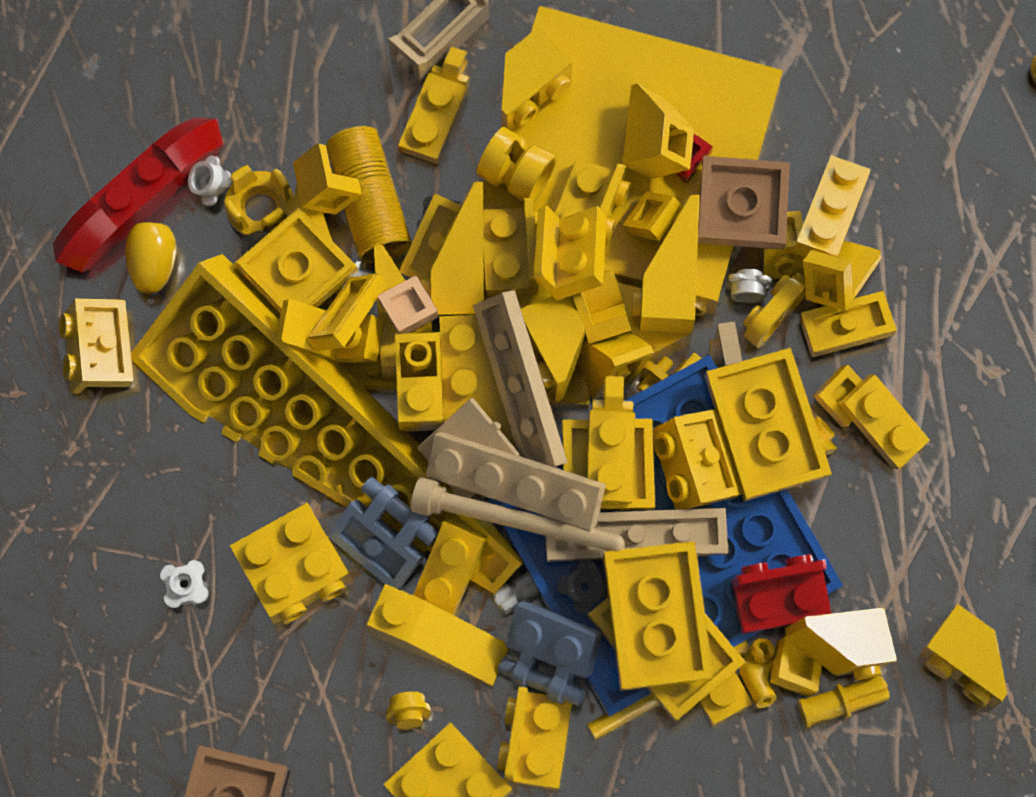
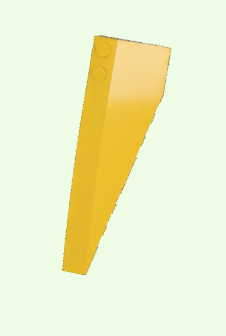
M223 254L199 262L133 349L131 360L190 416L202 423L205 422L208 416H211L224 425L221 434L235 442L243 438L260 450L258 456L270 463L278 462L292 471L294 477L345 507H348L351 502L357 499L367 508L370 506L373 500L363 493L361 488L369 478L373 477L384 487L389 484L399 492L398 498L411 508L412 494L418 479L422 477L438 481L426 477L429 461L417 448L420 444L407 431L399 432L398 421L337 361L279 343L276 340L280 314ZM438 481L440 487L447 489V493L456 495L447 483ZM442 511L441 514L433 513L432 516H428L430 518L428 523L438 531H440L443 521L449 517L488 536L470 580L493 594L506 583L523 563L517 552L491 522L447 511ZM388 512L384 513L381 519L399 533L403 525ZM417 536L411 543L424 553L427 551L431 552L434 545L433 543L431 546H428Z

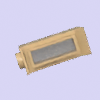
M434 0L398 35L388 38L391 59L396 63L403 57L413 65L415 80L422 84L426 80L428 73H431L434 65L440 66L444 63L451 46L459 48L490 18L489 0Z

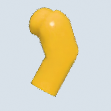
M758 638L752 642L750 652H747L744 657L746 663L740 667L741 678L757 708L768 707L777 699L768 681L772 670L775 647L766 638Z

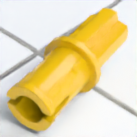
M878 676L843 687L840 683L835 684L834 690L797 700V706L803 724L806 728H809L811 725L839 716H844L845 719L851 718L852 712L886 702L889 699V690L885 680Z

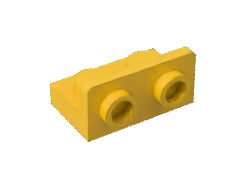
M576 158L555 214L560 219L598 205L606 214L605 245H608L616 220L610 219L615 205L623 207L631 182L625 180L626 166L618 163L614 171Z
M533 197L524 198V207L483 210L486 297H493L515 290L516 295L539 294V284L532 273V263L535 261L536 247L534 230L537 226L538 211L534 212Z
M597 205L559 219L548 206L539 208L537 226L534 230L536 240L535 261L532 263V273L536 282L543 286L556 300L602 286L606 214Z
M74 299L59 319V335L61 339L66 340L67 351L63 358L62 372L64 379L69 380L70 393L80 394L85 387H129L133 382L126 301Z
M717 409L674 417L653 429L654 450L660 459L667 482V492L673 501L675 510L694 509L698 506L733 499L744 494Z
M525 687L518 688L517 698L508 697L504 724L512 725L510 743L501 742L497 769L505 770L504 778L507 783L559 791L572 707L571 703L564 701L562 704L549 700L547 695L528 692V688Z

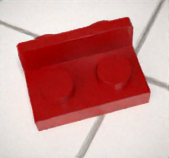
M809 554L788 558L785 560L786 567L771 570L768 568V563H758L742 567V575L736 576L731 581L741 633L746 634L789 626L804 617L832 614L823 571L827 569L825 560L813 562L812 555Z

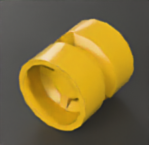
M502 127L486 146L479 160L476 175L496 187L504 184L507 185L508 194L524 202V198L533 197L534 203L548 183L554 171L557 157L537 145L529 148L526 147L525 138L506 127Z

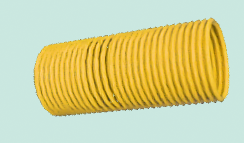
M355 126L334 134L325 145L334 174L359 179L362 195L344 208L360 260L366 263H375L374 245L383 244L391 259L403 255L408 251L412 240L387 165L378 131L371 126Z

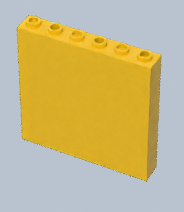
M539 6L531 32L538 27L572 62L571 85L562 96L556 100L549 98L538 107V113L529 123L524 126L518 124L511 129V131L526 139V147L529 148L537 145L557 157L554 171L548 183L533 203L534 212H537L541 207L548 206L555 213L576 158L614 171L618 163L622 164L631 85L637 83L666 98L692 126L694 134L713 146L712 153L709 156L759 160L783 70ZM702 165L687 184L676 173L650 179L626 167L625 180L631 182L623 207L615 205L610 219L616 220L610 241L608 245H605L604 263L608 270L614 271L617 282L642 289L643 275L668 234L667 232L660 241L632 236L623 226L645 192L674 196L684 207L690 195H700ZM483 180V210L524 207V202L508 194L507 185L504 184L496 187ZM698 243L695 315L703 316L705 313L715 315L734 246Z

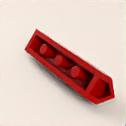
M199 117L189 119L169 130L88 200L63 227L53 242L55 262L79 272L92 269L128 237L131 229L136 224L145 222L188 183L189 172L196 163L205 161L208 156H218L224 143L217 119Z

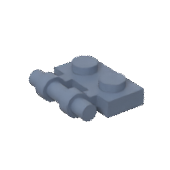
M371 477L361 488V491L373 500L370 506L367 508L358 499L351 502L328 537L381 582L396 589H401L425 556L411 543L417 536L425 544L431 546L435 542L439 531L428 523L430 519L428 516L412 512L411 508L398 498L399 492L389 484L384 487L375 478ZM385 512H388L403 525L399 533L381 519Z
M522 601L515 604L505 645L521 652L519 662L504 657L499 664L498 673L511 678L513 685L525 688L530 686L547 693L549 700L559 704L566 701L580 706L585 697V689L572 684L574 674L583 678L592 674L603 632ZM539 660L556 666L554 677L537 670Z

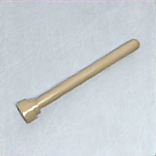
M422 477L418 479L412 494L411 511L426 516H432L433 513L441 514L442 511H447L605 551H619L625 546L624 539L620 535L597 529L589 531L556 519L447 493L446 488L440 487L438 481Z

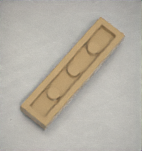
M515 290L500 293L474 304L475 315L516 449L520 454L519 456L551 467L567 463Z
M443 432L434 434L426 473L428 478L589 531L597 525L606 484Z
M726 508L599 513L597 525L593 528L620 535L625 542L623 549L695 541L697 556H721L728 554ZM545 536L546 562L603 560L605 550Z

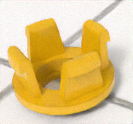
M245 165L231 174L230 180L232 184L226 194L224 206L227 218L236 231L250 238L261 239L291 215L294 194L288 180L280 170L253 172L248 165ZM258 194L268 195L276 203V210L265 216L262 221H254L246 214L247 202Z

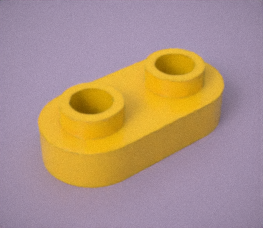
M796 273L793 277L785 274L772 289L770 294L773 298L764 308L757 305L744 320L743 326L747 328L744 338L756 348L761 347L776 332L806 297L805 278L800 273Z

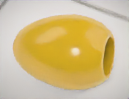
M138 223L131 229L125 245L127 271L135 288L142 293L153 294L160 291L169 280L173 271L177 254L176 240L173 232L167 225Z

